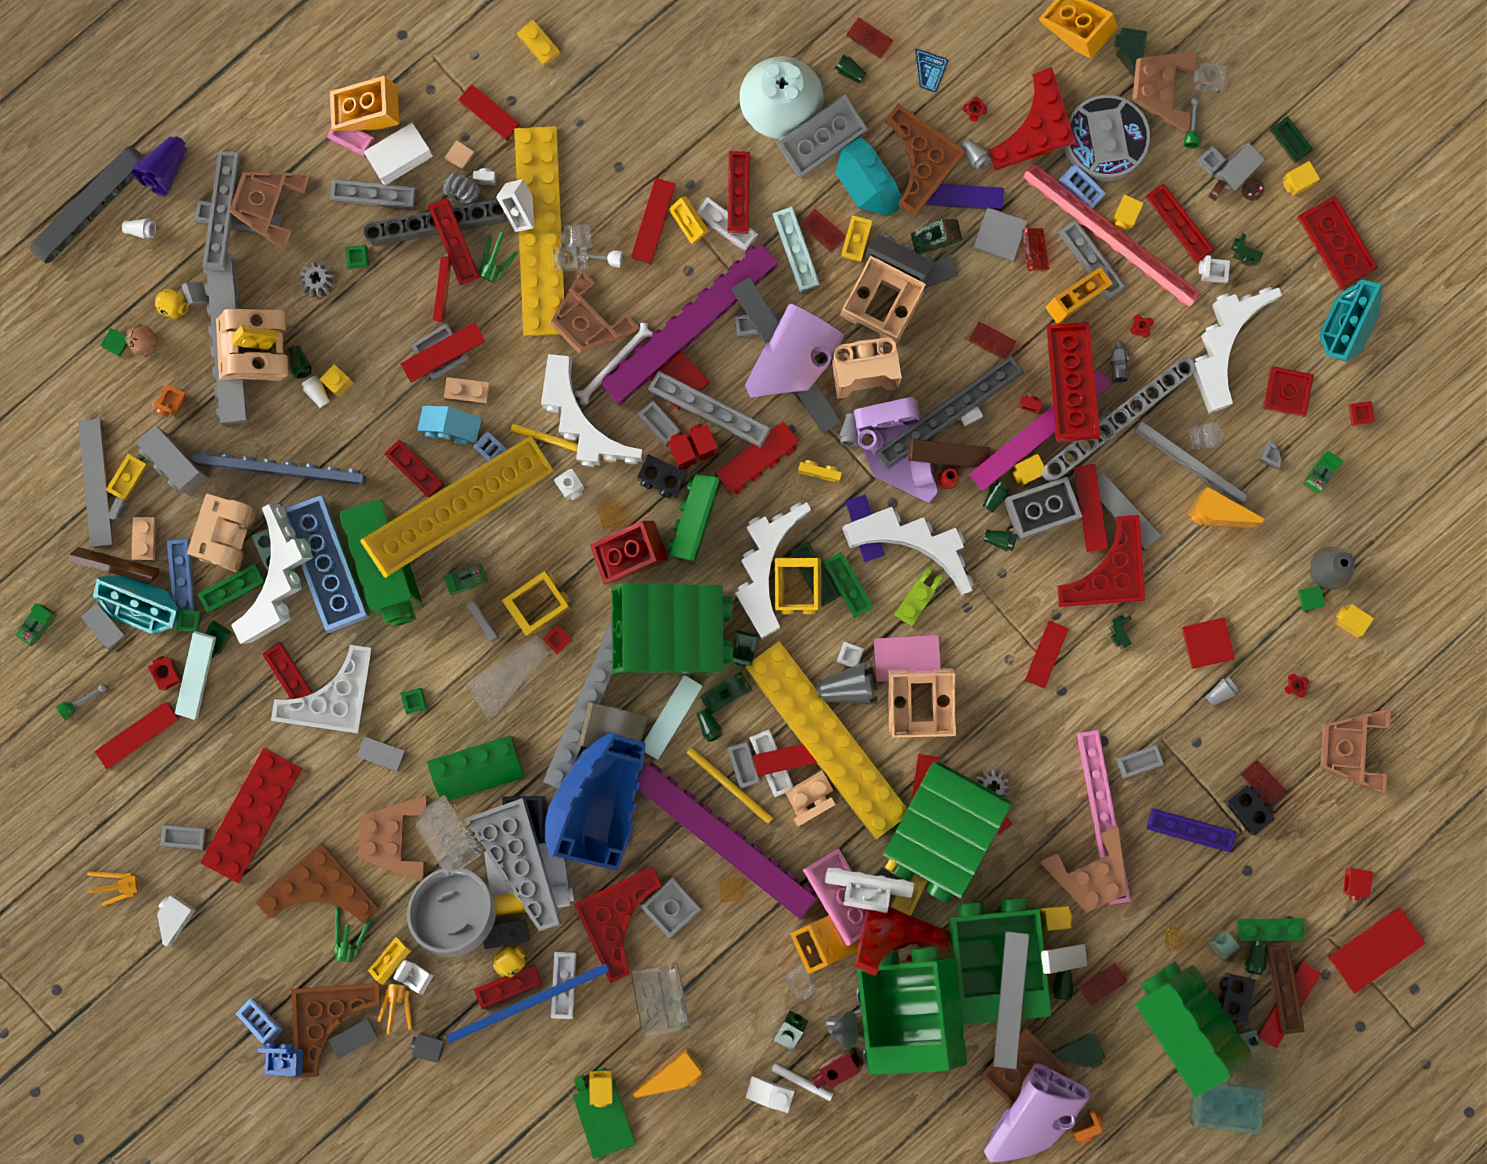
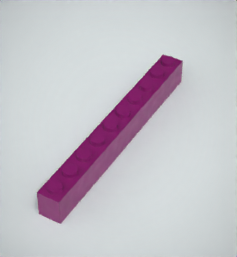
M761 244L757 247L752 246L745 253V258L741 261L739 259L736 260L729 267L730 271L725 275L723 273L714 280L715 284L708 289L706 287L698 294L699 298L694 303L691 301L682 308L683 312L678 317L676 315L671 317L666 323L667 326L662 331L659 329L650 337L651 341L646 345L644 343L641 344L634 351L636 353L630 359L628 357L625 358L618 365L620 368L614 373L611 371L603 378V389L619 406L645 385L675 355L688 347L738 302L731 290L733 287L749 277L753 284L757 286L777 268V261Z
M645 762L642 766V771L638 773L637 781L640 782V792L800 919L816 899L813 896L815 891L806 884L802 887L795 881L798 878L788 870L786 873L779 869L780 863L772 857L766 859L761 855L764 851L755 843L750 846L744 841L747 838L737 829L735 832L731 831L728 828L730 823L721 816L716 819L710 814L713 811L703 802L701 805L694 801L696 796L687 789L681 791L676 787L679 783L669 775L667 778L661 775L662 769L651 762L649 765Z

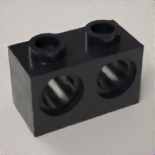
M648 454L637 478L641 481V486L649 490L654 487L660 490V495L671 499L672 496L677 498L688 475L687 472ZM649 469H656L658 475L650 479L646 476V472ZM668 478H675L677 485L669 488L665 485V482Z
M1243 785L1223 802L1250 835H1257L1275 820L1272 815L1274 811L1267 803L1263 804L1258 798L1260 794L1253 786ZM1242 794H1245L1249 799L1246 806H1242L1239 802ZM1257 811L1263 817L1260 823H1256L1253 819V815Z
M527 919L493 925L489 935L483 941L484 949L530 941Z
M1226 972L1225 977L1222 976L1220 981L1221 997L1217 999L1222 1010L1231 1020L1247 1023L1256 980ZM1236 980H1239L1241 983V989L1238 992L1232 990V983ZM1235 1002L1237 1009L1234 1013L1229 1014L1227 1006L1229 1003Z

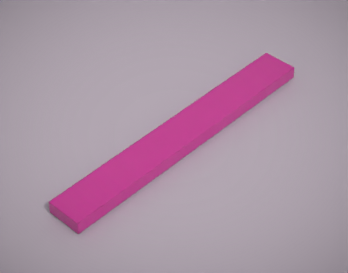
M1099 369L1094 372L1096 398L1112 386L1111 382ZM1053 406L969 474L982 491L1055 433Z

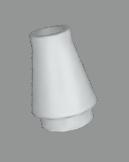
M150 219L124 221L122 231L123 233L148 240L149 238H154L156 224Z
M316 375L302 383L304 387L302 390L319 408L330 402L323 383Z

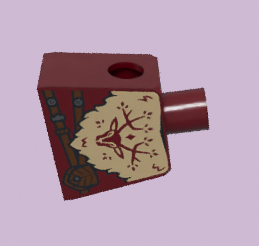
M854 1048L846 1049L823 1063L819 1068L820 1073L811 1077L817 1089L826 1084L831 1089L860 1073L864 1064Z

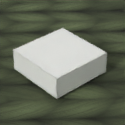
M843 642L837 662L849 667L858 665L864 648Z

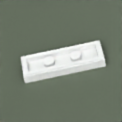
M708 197L696 211L703 222L745 252L758 237V233L749 228L748 234L727 233L728 212Z
M769 729L750 737L756 754L778 749ZM787 770L765 775L774 797L782 795L785 791L794 787Z
M1085 944L1041 951L1044 974L1087 966Z
M555 951L553 986L576 976L577 953ZM575 987L552 997L551 1018L573 1019Z

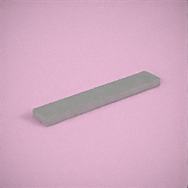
M218 151L203 259L204 270L225 271L233 217L230 213V207L237 188L241 159L240 152Z
M660 371L657 372L648 388L650 392L760 448L771 431L770 427Z
M99 418L78 421L90 547L114 545L112 522L107 517L110 512L109 492L106 491L108 481L102 420Z
M1143 421L1134 430L1138 435L1230 500L1240 505L1247 498V495Z
M1006 932L994 1067L1016 1069L1029 934Z

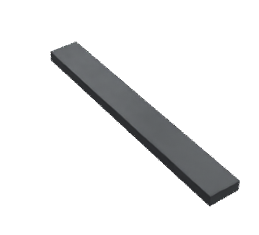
M749 277L731 290L759 335L767 344L770 342L779 323ZM816 382L808 391L796 392L822 434L841 422Z
M1009 356L875 451V455L887 470L891 469L909 456L911 439L930 441L1023 375L1024 370L1012 356Z

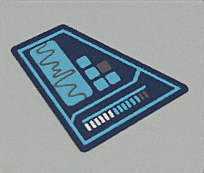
M916 48L919 86L936 93L948 59Z

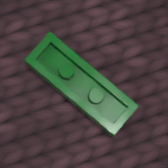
M842 551L823 561L825 568L854 618L873 608Z
M254 563L197 595L206 612L210 614L265 583V580Z
M1304 918L1237 919V941H1305Z

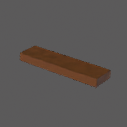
M911 439L909 461L977 468L990 458L991 447Z
M77 547L69 554V561L72 563L149 584L159 576V568Z
M1290 944L1267 946L1281 1033L1284 1035L1305 1032Z

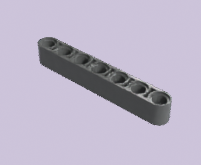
M134 146L126 147L31 243L30 250L45 264L52 262L135 178L131 172L132 168L144 156Z
M498 199L452 207L455 216H463L462 221L458 222L461 230L499 224L508 220L505 212L501 215L494 214L495 209L501 207ZM477 211L484 212L483 217L480 219H476L473 216ZM430 212L371 222L364 228V236L373 246L439 235L437 227L432 226L434 220ZM414 223H421L420 229L416 231L411 230ZM393 227H400L398 234H391ZM372 231H379L378 237L370 238Z

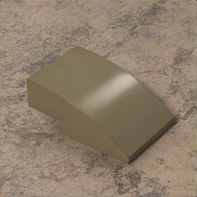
M589 702L578 744L589 747L597 739L610 732L642 741L648 715Z

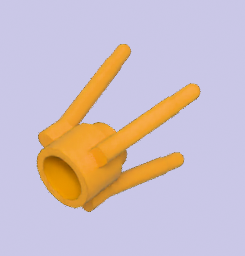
M92 871L87 873L89 876L122 878V880H118L117 885L89 890V893L119 889L120 893H124L103 902L102 906H107L128 897H134V893L139 892L138 878L136 875L132 876L131 873L121 874Z
M388 984V989H385V997L377 1021H382L389 1000L391 1005L387 1035L391 1034L396 1002L402 1003V998H404L408 1029H413L409 991H405L406 985Z

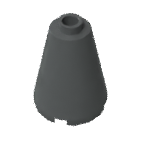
M1324 548L1312 558L1310 574L1314 582L1321 588L1329 590L1340 589L1351 580L1355 562L1350 554L1339 548Z
M871 662L861 663L820 680V685H817L818 697H822L823 701L877 704L878 696L874 697L873 691L877 690L874 669L870 667Z

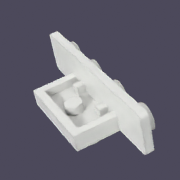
M828 868L825 883L846 886L845 906L885 913L888 911L890 894L911 898L914 889V883L904 879H890L885 876L850 872L840 868Z

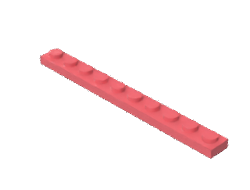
M1035 163L1022 176L1031 186L1042 191L1045 197L1060 205L1063 211L1074 216L1081 225L1092 230L1095 236L1110 244L1113 250L1124 255L1131 264L1142 269L1146 276L1153 278L1163 289L1174 294L1181 303L1190 307L1201 294Z

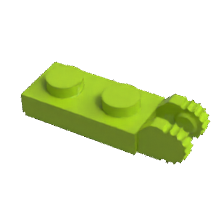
M929 566L920 580L916 581L894 614L895 617L910 627L913 626L936 592V587L944 577L939 574L931 587L924 584L923 582L932 572V568Z

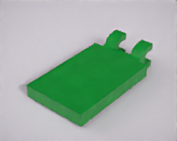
M601 1068V1069H598V1070H595V1071H605V1070H604V1068ZM584 1076L575 1077L574 1083L578 1093L573 1095V1099L593 1159L634 1146V1137L615 1081H612V1104L597 1107L594 1104L590 1105V1086H586Z

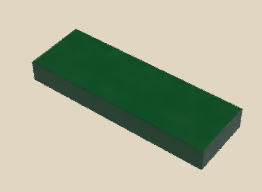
M808 541L789 551L792 558H818ZM821 564L822 607L840 596ZM798 567L814 594V567Z

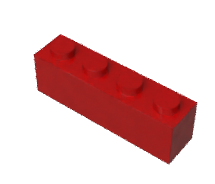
M783 421L770 431L761 448L752 444L717 470L715 476L720 478L721 484L730 496L734 493L738 495L747 488L745 485L748 482L759 480L764 475L762 472L768 467L770 469L776 467L781 462L779 459L784 455L789 457L798 450L796 446L799 445V441Z

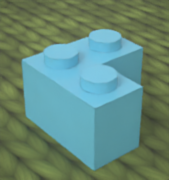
M423 406L417 431L425 433L427 438H441L445 440L452 438L455 439L454 443L467 446V443H476L482 418L451 407Z

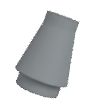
M968 139L962 144L961 148L966 150V155L973 168L982 170L990 163V154L973 142L972 139Z
M854 414L845 415V421L839 436L840 444L843 446L855 447L858 444V431Z
M1229 677L1225 680L1222 678L1205 697L1214 707L1216 704L1236 696L1235 693L1239 690Z

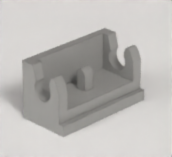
M1250 143L1242 145L1213 176L1218 180L1226 182L1225 187L1228 190L1230 188L1236 190L1264 161V158Z

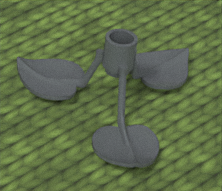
M859 984L856 990V1000L860 1009L847 1011L842 1016H830L827 1019L826 1026L829 1034L845 1049L853 1048L857 1040L865 1043V1038L858 1036L856 1015L862 1013ZM865 1047L863 1050V1059L868 1069L867 1052Z

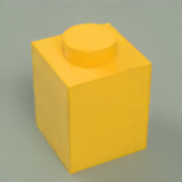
M1309 161L1288 172L1283 178V185L1287 192H1291L1292 196H1295L1314 186L1320 178Z
M1124 194L1111 223L1115 224V227L1120 230L1130 231L1144 203Z
M335 364L319 379L338 398L353 385L351 379Z
M1039 454L1013 467L1014 472H1012V475L1017 484L1021 483L1022 487L1043 477L1042 469L1044 464Z
M1350 604L1346 607L1343 606L1336 615L1338 620L1335 624L1358 638L1364 635L1374 618L1355 605Z
M1069 906L1037 908L1040 909L1042 931L1071 928L1072 913Z
M611 1071L589 1072L590 1105L594 1104L597 1107H604L612 1104Z

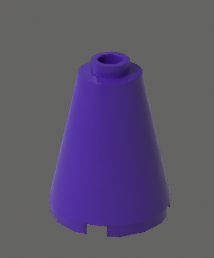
M178 136L168 137L133 166L131 171L133 176L144 187L146 184L153 187L152 192L166 196L170 192L186 153V143Z

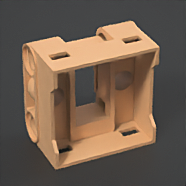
M870 256L842 308L840 317L856 325L860 323L880 334L879 337L891 338L897 345L924 294L926 284ZM880 283L899 293L884 322L865 313L875 297ZM860 290H865L869 296L863 299L857 293ZM901 309L906 312L907 316L899 318L895 312Z
M227 309L221 313L216 319L219 380L253 379L281 381L288 376V358L283 352V334L286 332L285 311ZM251 321L259 322L257 328L277 330L279 335L277 341L272 345V354L266 352L237 354L238 346H233L230 338L241 325L256 327L251 324ZM252 361H259L261 369H256Z
M879 338L842 344L834 351L832 371L837 399L847 398L852 391L883 387L890 391L899 388L902 376L897 347L893 339Z
M206 493L187 554L221 568L239 572L245 555L241 551L248 530H253L258 511L247 504ZM215 501L219 503L217 512L213 511ZM202 543H206L204 553H199Z
M953 668L910 672L908 669L888 670L889 732H891L892 738L956 736L955 672ZM911 683H932L931 707L933 720L932 718L912 719ZM940 695L948 696L946 704L941 705L937 703ZM897 696L905 697V702L903 705L897 706L894 704V699Z

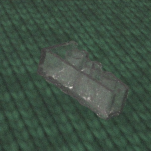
M535 636L465 685L487 718L493 721L497 714L520 691L551 654L541 639Z

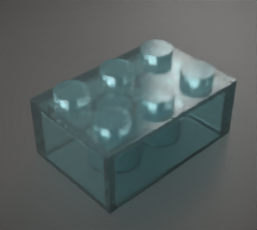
M1222 1082L1196 1098L1192 1093L1189 1123L1196 1127L1261 1135L1265 1090L1260 1087Z

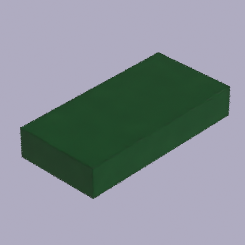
M1288 116L1270 129V132L1294 163L1312 152L1313 148Z

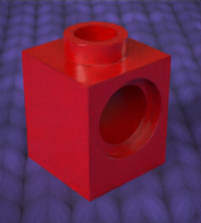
M160 656L152 661V665L148 666L159 690L166 691L182 682L183 678L170 657ZM167 666L169 674L163 678L161 676V669Z
M1346 868L1343 894L1350 895L1349 899L1363 901V897L1370 898L1373 871Z

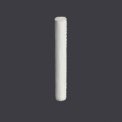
M774 1063L771 1069L772 1072L828 1101L831 1100L834 1094L822 1087L817 1089L813 1082Z

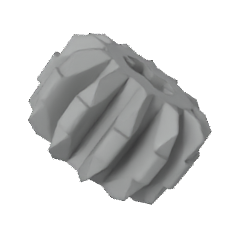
M457 173L450 174L443 186L444 193L461 205L473 204L480 193L478 185L462 174L459 175Z
M312 262V268H309L307 265L304 266L307 272H300L299 274L303 278L299 281L300 286H304L302 291L304 293L309 292L311 298L316 293L319 298H322V292L329 295L330 292L327 288L335 287L331 282L335 279V276L331 274L332 269L330 267L325 268V264L322 262L319 266ZM319 276L321 281L319 283L316 281L317 284H315L313 280L314 278L318 279L317 277Z
M991 769L990 777L988 772L984 770L982 773L985 779L977 776L976 779L982 783L981 785L987 788L994 781V785H998V789L994 790V792L1005 798L1009 797L1004 790H1011L1012 787L1004 785L1010 779L1009 777L1001 779L1004 774L1003 771H1000L996 776V770Z

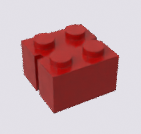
M697 424L690 428L689 433H677L671 436V440L668 441L670 452L677 467L681 470L697 464L696 456L690 445L691 442L701 462L718 455V447L707 424L704 426Z

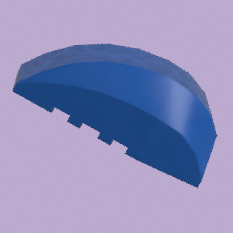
M610 732L597 739L583 751L571 766L549 805L545 821V841L550 855L616 871L619 870L633 830L634 822L631 819L632 813L636 812L637 803L634 800L635 793L639 790L640 782L637 780L639 771H642L645 742Z

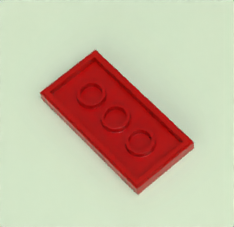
M1336 196L1297 217L1340 290L1378 269L1377 264Z
M1398 907L1330 954L1328 958L1350 990L1356 993L1426 943L1402 909Z

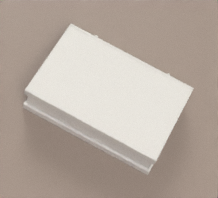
M413 123L408 124L364 151L384 186L433 157Z

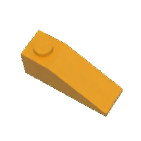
M1099 267L1054 297L1045 308L1056 323L1059 324L1113 283L1103 269Z

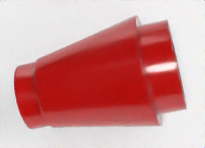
M952 468L943 469L938 476L939 484L945 489H953L959 483V474ZM948 473L949 475L951 473L953 479H948L946 474Z

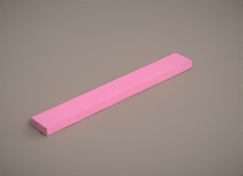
M1098 729L1077 733L1098 852L1101 859L1109 855L1100 833L1117 826ZM1125 867L1124 874L1127 895L1109 902L1108 905L1131 901Z

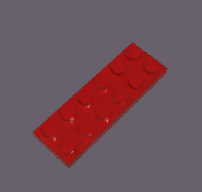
M1089 322L1046 325L1056 442L1100 439Z
M263 748L200 863L228 879L240 883L303 768Z

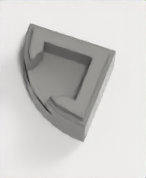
M1269 440L1259 461L1280 469L1282 464L1280 452L1277 446Z

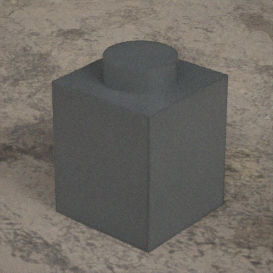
M420 1032L417 1037L414 1036L410 1046V1049L413 1050L412 1056L437 1063L440 1061L446 1039Z

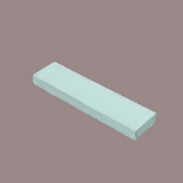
M793 207L773 213L772 215L799 292L803 293L820 287Z
M197 631L193 632L175 714L193 720L198 718L216 637Z
M685 675L683 676L644 740L646 743L645 753L659 760L702 689V685Z

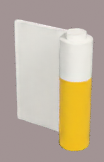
M546 842L539 843L557 908L570 906V902L574 901L573 888L568 887L565 859L550 855ZM484 851L489 888L494 895L496 903V917L526 913L520 899L515 896L512 891L513 889L500 874L488 856L487 851Z

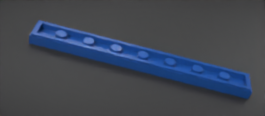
M609 962L453 1031L446 1035L447 1040L452 1043L611 971Z

